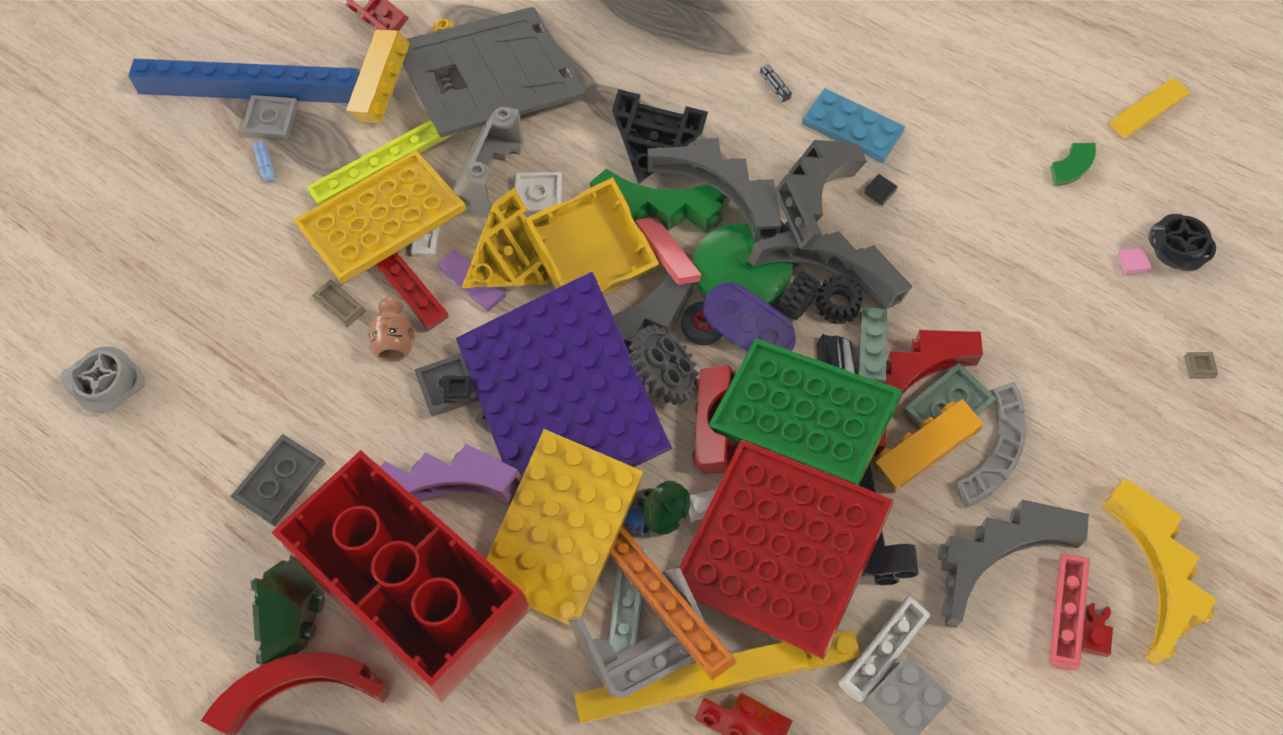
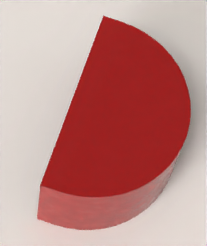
M362 450L356 453L271 532L324 591L413 679L442 703L530 611L529 603L520 588Z

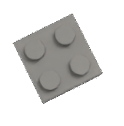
M907 655L863 703L895 735H919L953 698Z

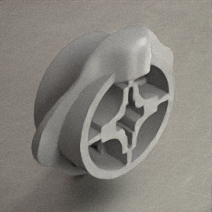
M109 346L99 347L90 351L82 359L61 373V381L67 392L83 408L96 413H104L117 408L145 385V378L140 368L123 351ZM114 365H117L118 371L114 369Z

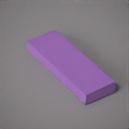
M454 249L437 263L438 269L489 312L506 297L505 292L500 287L462 288L471 262Z

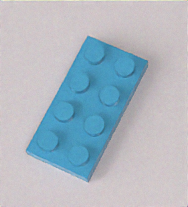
M826 88L823 89L802 120L803 125L833 140L858 143L864 155L881 163H884L906 127Z

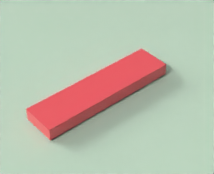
M657 217L635 220L636 226L644 234L653 253L677 285L700 282L701 273Z

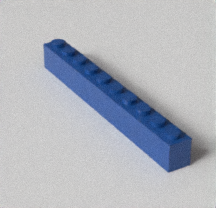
M134 58L128 77L138 94L251 99V95L296 98L297 101L349 103L360 71L359 68Z

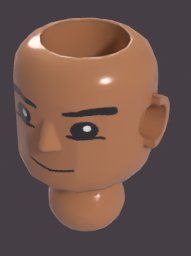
M392 297L384 298L380 301L378 305L380 314L372 319L370 333L368 334L370 337L369 348L372 354L383 361H399L409 355L412 341L415 340L413 326H411L408 318L400 314L403 309L401 302Z

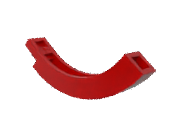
M323 652L294 654L270 661L242 676L216 699L200 721L226 735H237L244 723L263 704L284 691L305 684H340L358 690L382 703L385 702L389 692L383 686L385 682L369 674V667L356 659Z

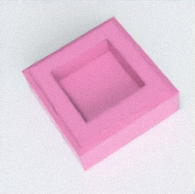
M1144 247L1120 250L1117 254L1125 275L1149 272L1152 268Z

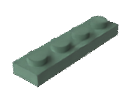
M862 306L858 375L885 384L887 309Z

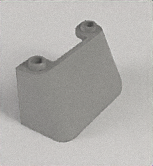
M509 107L496 109L475 138L452 187V190L465 203L467 209L465 212L488 218L493 203L490 202L487 183L490 179L489 168L494 158L506 160L507 154L514 151L516 154H520L524 147L519 110Z

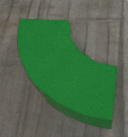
M1072 143L1069 156L1061 161L1052 163L1051 172L1054 186L1075 182L1089 170L1096 155L1095 143Z

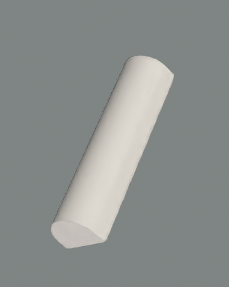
M910 595L907 596L838 682L841 689L854 700L863 702L931 614Z

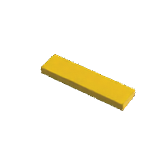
M1173 77L1113 118L1109 126L1126 140L1188 97L1191 91Z

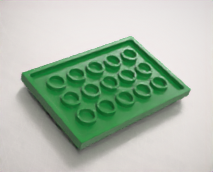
M755 338L708 426L713 431L737 441L744 440L859 486L902 397V390Z

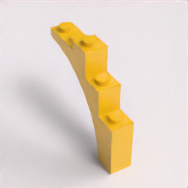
M1124 477L1113 489L1102 507L1117 518L1135 538L1145 554L1154 575L1158 594V622L1154 639L1145 658L1155 665L1164 659L1169 661L1178 649L1175 646L1178 638H1184L1191 628L1196 627L1200 623L1207 624L1215 614L1212 608L1217 599L1190 581L1198 571L1194 566L1200 557L1174 540L1181 530L1178 524L1183 516Z

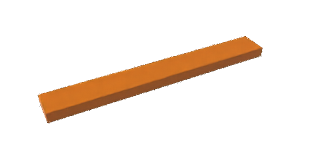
M622 526L609 556L711 681H713L736 664L735 658Z

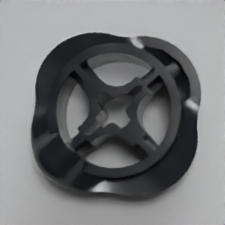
M1169 214L1154 224L1148 234L1149 242L1154 248L1157 258L1172 268L1189 272L1196 271L1209 262L1216 253V244L1211 237L1209 228L1202 221L1191 216Z

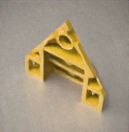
M512 188L493 202L462 288L545 285L551 282L523 228L526 218L523 212L527 210V207L515 188Z

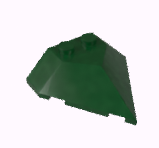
M290 555L289 561L282 560L265 571L262 579L255 578L251 581V591H255V601L252 604L255 641L260 642L259 650L256 653V663L260 666L304 650L307 647L308 641L312 640L315 635L317 613H320L324 607L325 597L319 584Z

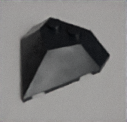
M618 89L612 112L638 185L654 173L648 172V149L687 147L702 135L708 111L686 106L684 114L641 104V94Z

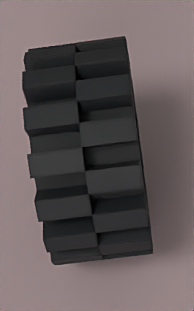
M802 271L789 284V288L785 290L778 309L794 320H798L803 315V312H806L807 307L811 305L819 290L820 282Z
M833 276L830 277L829 282L825 280L823 285L820 286L816 299V308L819 309L820 316L825 314L824 319L826 321L832 318V323L834 324L837 323V320H840L841 324H845L846 319L848 322H851L853 317H857L863 302V294H861V287L857 288L858 283L854 281L851 284V278L849 277L844 281L842 280L843 276H838L837 280ZM834 294H840L845 296L849 303L839 306L834 304L830 297Z

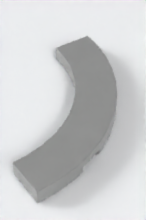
M1015 382L991 389L990 391L997 398L994 402L997 415L996 441L986 462L972 474L954 483V487L965 508L981 502L999 489L1016 467L1022 454L1026 436L1025 409Z

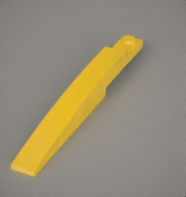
M852 629L835 634L824 660L788 643L781 642L733 653L732 656L735 658L736 664L713 681L695 662L677 669L627 697L619 698L612 696L602 686L574 694L579 724L746 688L753 683L856 661L861 653Z

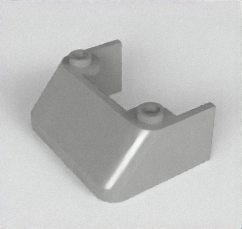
M669 569L662 572L704 621L681 569ZM582 617L568 619L585 660L612 696L619 698L627 697L694 661L693 657L661 618L663 630L615 654L612 645L607 640L600 638L592 640Z

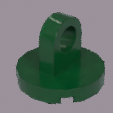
M665 481L654 489L640 490L638 493V505L643 508V519L647 528L659 535L675 531L680 526L679 522L681 519H685L689 512L690 494L688 490L675 481Z

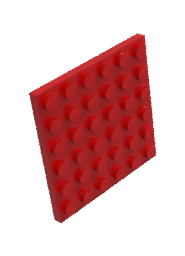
M741 440L679 568L694 600L824 660L894 501L881 494Z

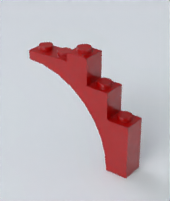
M919 330L916 339H912L911 352L890 351L886 360L885 384L902 390L903 395L921 379L936 372L951 369L958 363L963 367L977 366L983 356L981 332ZM886 430L873 456H878L886 446Z

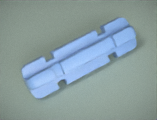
M264 141L255 142L253 148L256 153L255 156L261 177L264 182L275 180V173L267 146Z

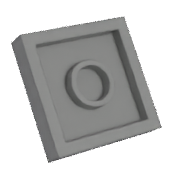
M251 95L241 128L243 137L289 140L298 108L297 99Z

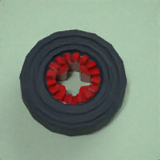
M704 301L696 302L690 305L683 313L681 320L683 334L694 344H713L722 337V334L713 329L709 324L708 327L704 325L699 326L700 320L706 322L703 312Z

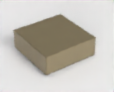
M1187 352L1184 355L1189 379H1215L1219 375L1213 352Z

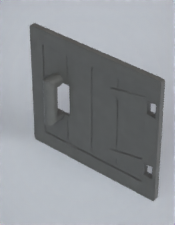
M534 7L406 39L410 45L403 61V66L440 137L484 126L492 113L500 107L519 110V114L523 115L585 97V89ZM539 27L542 32L536 34L534 29ZM456 66L467 88L456 90L449 77L448 68ZM566 71L569 77L563 79L560 73ZM434 72L435 79L443 92L442 95L439 94L429 73Z

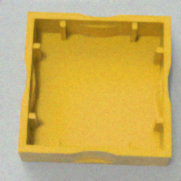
M610 178L581 192L569 201L550 206L524 220L523 228L555 289L593 272L603 295H606L653 272L659 265L644 234L633 221L629 206L614 178Z

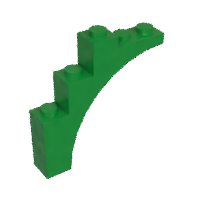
M607 168L590 182L591 188L610 178H614L629 206L634 222L635 220L646 219L647 215L651 218L657 217L668 231L673 226H678L686 217L706 233L712 227L715 228L720 224L723 218L722 210L730 202L728 197L708 184L678 190L655 189L625 180Z

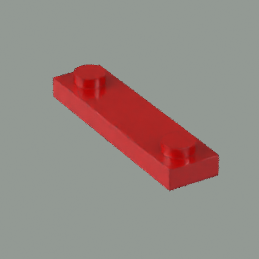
M397 252L374 265L428 331L449 318L448 312Z

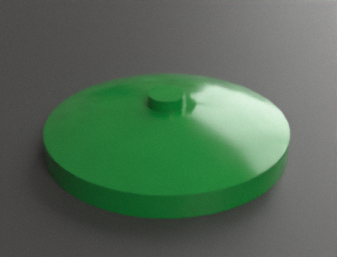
M734 223L719 227L710 232L698 245L693 264L701 273L700 282H696V285L705 297L717 285L737 283L771 306L784 295L785 290H787L790 284L793 270L792 262H774L753 267L748 261L753 251L752 247L756 243L754 242L751 228L748 223Z

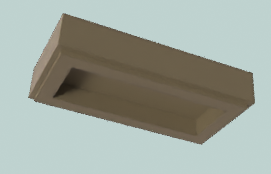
M331 279L312 295L314 300L347 328L366 312L361 304Z

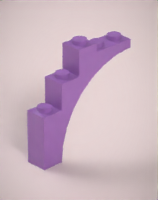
M465 444L461 451L455 454L451 465L425 452L421 459L414 464L410 474L386 461L381 466L384 471L420 502L448 494L474 493L491 496L510 504L522 479L517 469L468 444Z

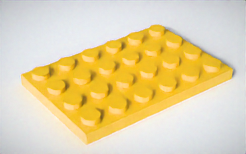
M415 150L293 221L339 282L344 284L467 209L465 203Z
M544 429L486 560L523 591L531 608L570 625L568 619L583 617L645 472Z

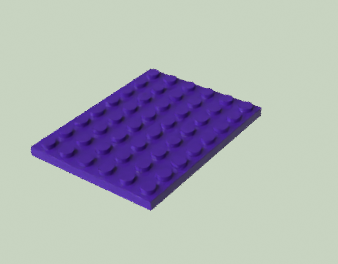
M593 272L456 337L503 463L517 469L522 477L544 429L632 467L643 464L673 449L643 385L642 379L639 375H636L638 370L636 367L631 366L634 363L633 359L629 357V350Z

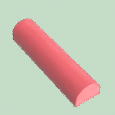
M1064 553L1060 554L1049 664L1058 669L1078 670L1081 660L1090 558Z

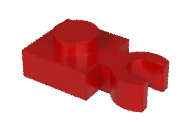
M1095 603L1087 606L1086 616L1090 621L1084 620L1081 651L1104 657L1111 655L1113 627L1105 625V621L1111 615L1110 607L1106 606L1103 608L1102 616L1095 612Z

